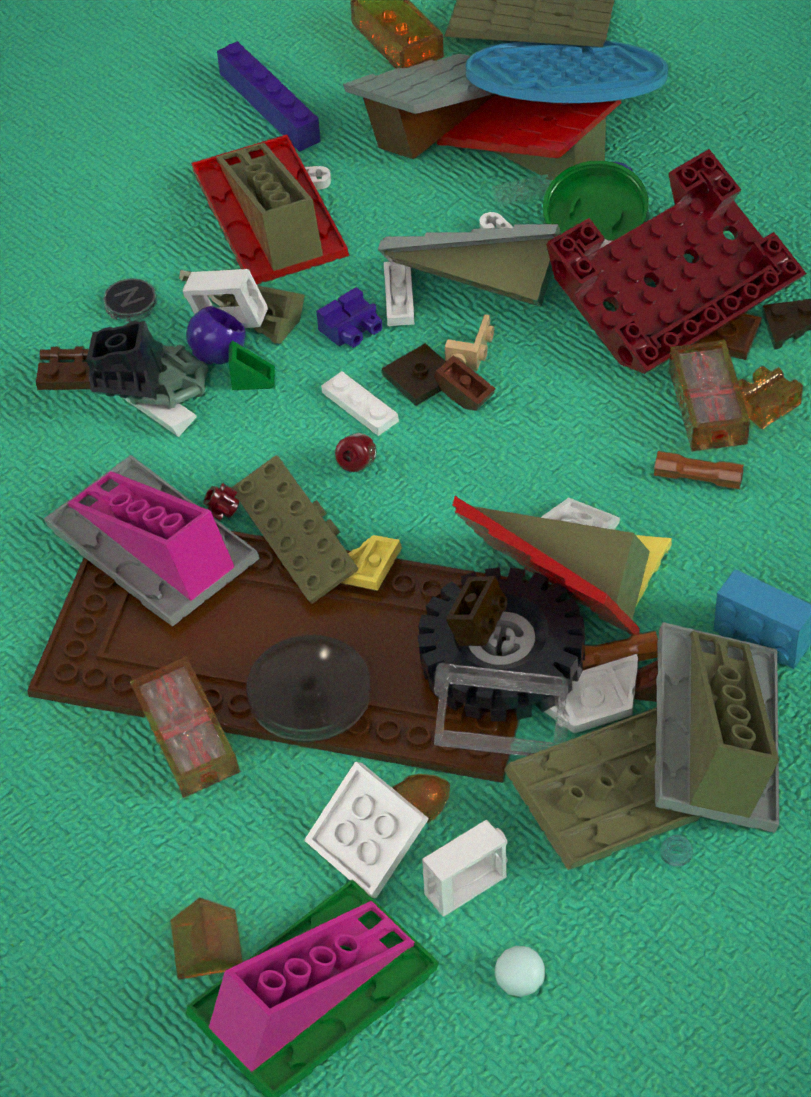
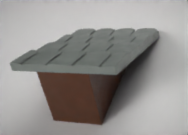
M455 54L438 61L429 60L409 68H397L377 76L370 74L343 84L345 92L363 97L378 147L413 160L495 95L475 86L467 79L466 62L470 56L465 54Z

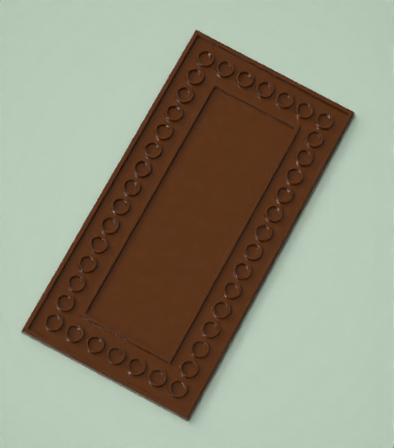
M235 531L231 532L254 548L260 559L251 566H248L245 571L232 581L227 582L223 588L209 599H205L204 603L186 617H182V620L174 626H171L146 608L139 599L119 586L112 577L86 558H83L27 690L29 697L172 723L155 687L159 681L171 678L189 716L205 709L212 724V727L207 728L209 730L503 783L506 773L504 769L509 763L520 720H517L513 709L507 710L506 722L491 721L490 709H485L480 720L466 716L465 704L457 711L444 704V695L437 698L431 691L428 679L425 680L421 669L418 643V626L421 615H427L426 606L433 596L441 599L440 589L451 581L462 589L461 576L474 571L396 558L378 590L340 583L311 604L264 536ZM475 572L478 577L485 576V573ZM501 576V579H507V578H508V577H505V576ZM502 637V644L506 640V637ZM502 649L501 652L498 653V656H502Z

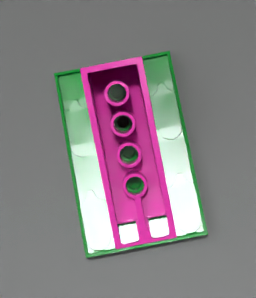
M352 879L249 959L226 970L223 979L187 1006L185 1014L239 1068L243 1075L261 1091L264 1097H280L310 1075L315 1067L343 1048L351 1038L395 1007L396 1002L428 980L430 975L437 970L439 962Z

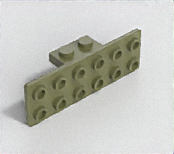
M277 455L232 487V489L237 491L236 497L311 604L358 571L357 565L336 537L340 533L331 519L327 521L323 519V516L327 514L317 500L313 503L310 501Z

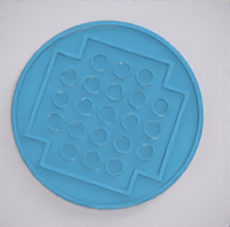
M512 41L484 48L470 56L466 62V77L472 84L485 91L510 98L551 103H593L636 97L660 88L668 79V64L659 55L649 50L613 41H605L603 47Z

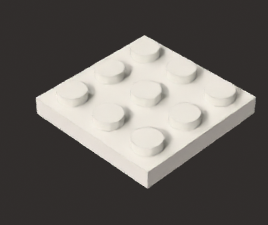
M355 762L304 841L349 880L353 879L370 897L377 898L429 818L363 763Z

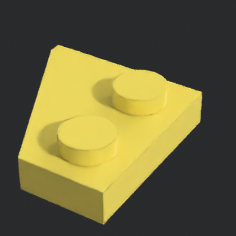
M373 535L364 541L359 548L353 549L348 554L357 565L358 571L342 583L378 590L402 549L400 540Z

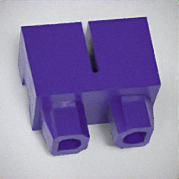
M357 287L340 296L338 301L334 300L316 311L318 331L339 347L346 343L354 348L361 344L364 331L367 330L370 334L375 335L383 329L382 319L376 314V304H369L363 299V292Z

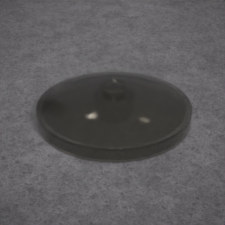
M320 635L292 637L271 646L253 664L246 686L249 708L257 722L270 733L283 739L297 742L326 740L348 730L364 714L371 696L369 670L358 652L340 640Z

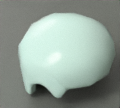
M514 946L506 949L497 959L495 965L496 982L509 995L518 997L530 995L544 982L545 966L543 960L530 947Z

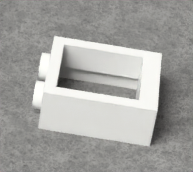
M249 269L191 272L183 288L184 297L189 302L194 314L202 308L213 307L207 295L233 294L239 306L216 308L234 316L244 328L260 327L268 310V306Z
M487 819L422 859L424 894L443 917L507 877V839L504 833L499 828H494Z

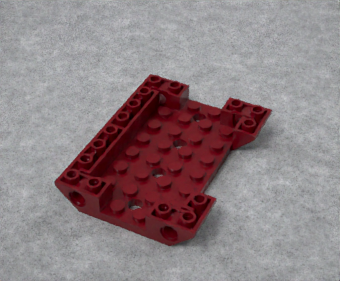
M710 149L669 172L674 206L611 243L600 248L605 238L591 219L588 218L551 239L546 244L555 280L618 363L643 374L648 373L807 274L775 232L763 238L734 200L741 192V189ZM723 231L731 232L734 240L726 238ZM684 254L693 256L695 263L687 262ZM644 278H651L655 282L656 287L646 285ZM603 302L612 303L615 311L605 309Z

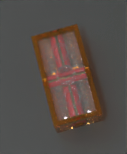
M726 340L670 347L669 372L691 451L748 444L750 420Z
M187 656L130 681L136 700L183 798L240 772L236 756Z

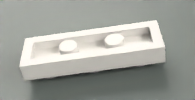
M384 262L387 325H415L411 268L394 262Z
M340 372L321 385L322 393L377 436L399 422L398 413L344 372Z

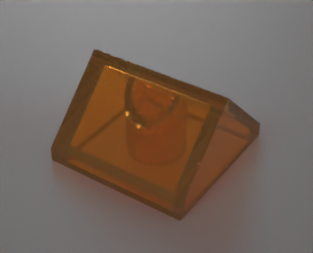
M199 897L170 920L178 980L222 973L243 962L235 909Z

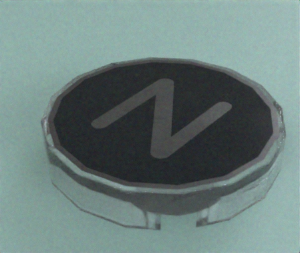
M128 278L110 285L104 293L103 302L106 313L115 320L117 318L124 319V322H134L144 319L153 312V307L157 304V296L154 287L149 282L142 279Z

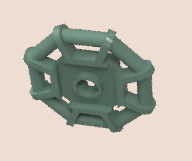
M163 345L165 359L161 358L163 370L159 374V389H155L157 400L128 398L135 405L145 403L167 406L168 409L175 408L176 404L193 397H201L205 393L204 383L209 367L206 362L199 361L187 352L185 346ZM194 374L195 376H194V379H193V378L187 377L186 375ZM185 388V389H183V390H181V391H178V392H176V393H173V391H175V390H177V389Z

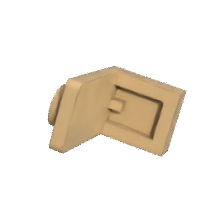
M484 314L474 344L447 339L445 361H448L454 355L473 371H478L480 362L485 361L487 357V342H492L494 336V326L490 325V315Z

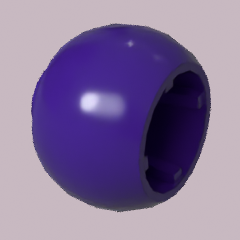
M212 306L202 308L194 314L188 323L186 331L187 343L192 349L193 355L200 361L206 362V364L216 363L222 365L228 363L231 341L243 347L245 345L246 333L244 326L234 316L219 308Z

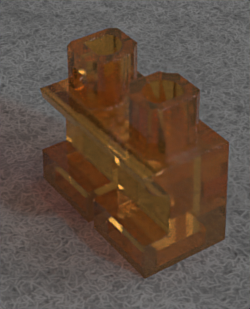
M761 366L753 373V384H750L745 379H741L734 384L733 394L740 400V411L761 429L779 419L781 415L784 416L801 405L803 385L796 379L791 382L784 378L783 371L779 367L770 371L766 367Z

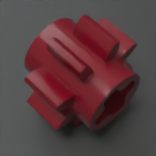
M224 483L220 485V488L212 486L207 491L203 504L208 506L207 509L211 511L213 517L221 521L223 516L230 518L239 506V500L235 498L237 491Z

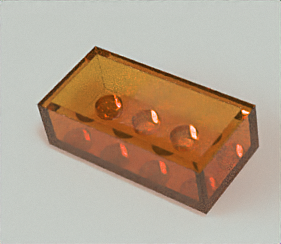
M350 0L352 24L396 69L409 68L429 60L436 61L444 57L443 33L410 0Z

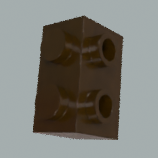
M495 576L468 577L453 604L446 621L459 646H486L492 633L495 631L499 619L506 610L507 598L503 594Z

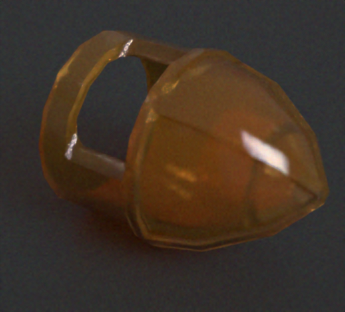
M415 774L405 777L403 781L392 786V788L429 819L426 823H430L442 812L449 798L450 783L436 775Z

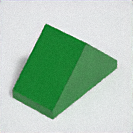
M231 341L228 364L232 390L273 388L275 385V366L238 343Z

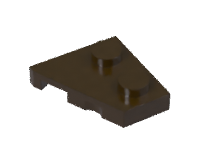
M811 299L762 306V315L774 350L781 348L785 340L791 337L797 339L804 335L806 331L811 330Z

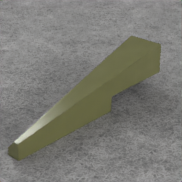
M180 270L179 279L187 282L191 272ZM257 285L268 306V310L261 326L254 327L253 329L270 338V341L273 343L281 344L300 322L305 295ZM233 294L207 295L220 307L239 306Z

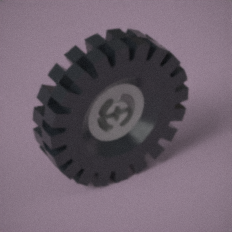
M500 567L485 569V576L496 577L508 603L486 646L458 645L446 618L462 589L452 581L440 589L441 599L433 596L426 606L427 615H421L418 626V643L425 680L428 679L429 688L437 698L444 695L445 705L457 711L465 704L466 716L479 720L485 709H490L491 721L506 722L508 709L514 710L517 720L532 717V704H535L543 713L555 706L554 694L564 699L572 691V681L578 682L583 671V661H585V627L583 616H580L579 606L574 598L567 599V590L560 584L555 583L549 587L548 578L537 572L526 582L525 569L510 567L507 579H501ZM475 571L461 576L462 588L468 577H478ZM502 637H506V640L502 644ZM502 649V656H498V653L501 652Z

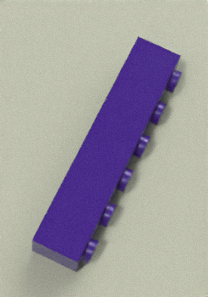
M238 41L217 50L220 75L282 135H288L291 143L299 152L321 142L319 118Z

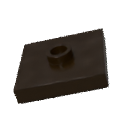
M424 343L383 367L382 375L417 406L442 391L434 376L436 370L446 361Z

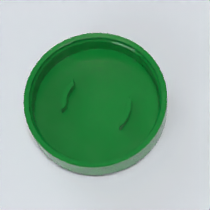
M609 161L582 162L567 168L550 183L543 199L544 224H558L561 232L564 233L590 218L606 240L614 241L649 220L648 194L639 177L620 164Z

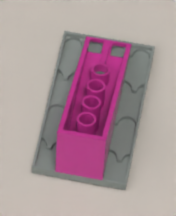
M132 455L121 461L44 518L47 526L58 537L78 550L81 556L112 577L119 586L139 599L142 605L171 626L177 624L182 620V617H186L204 603L205 599H209L223 588L227 582L232 581L245 571L248 566H251L260 559L254 548L214 519L210 510L197 506Z

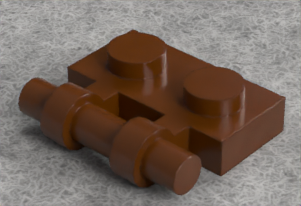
M51 346L50 349H40V360H50V363L38 364L37 390L91 389L89 381L90 368L88 363L85 362L89 349H85L84 346H75V349H60L59 346ZM61 360H74V362H61Z

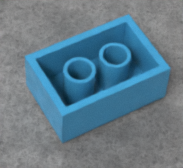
M734 569L717 592L714 631L724 637L777 649V663L785 664L794 669L811 646V604Z

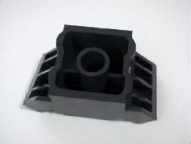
M134 321L115 328L106 327L92 333L86 359L90 368L89 381L91 392L109 397L120 396L121 398L131 397L137 400H157L155 389H159V374L163 370L161 358L165 359L162 343L153 339L145 321Z

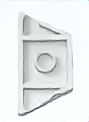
M637 654L583 670L578 682L572 681V691L564 699L554 694L555 706L544 712L574 734L632 716L638 670Z

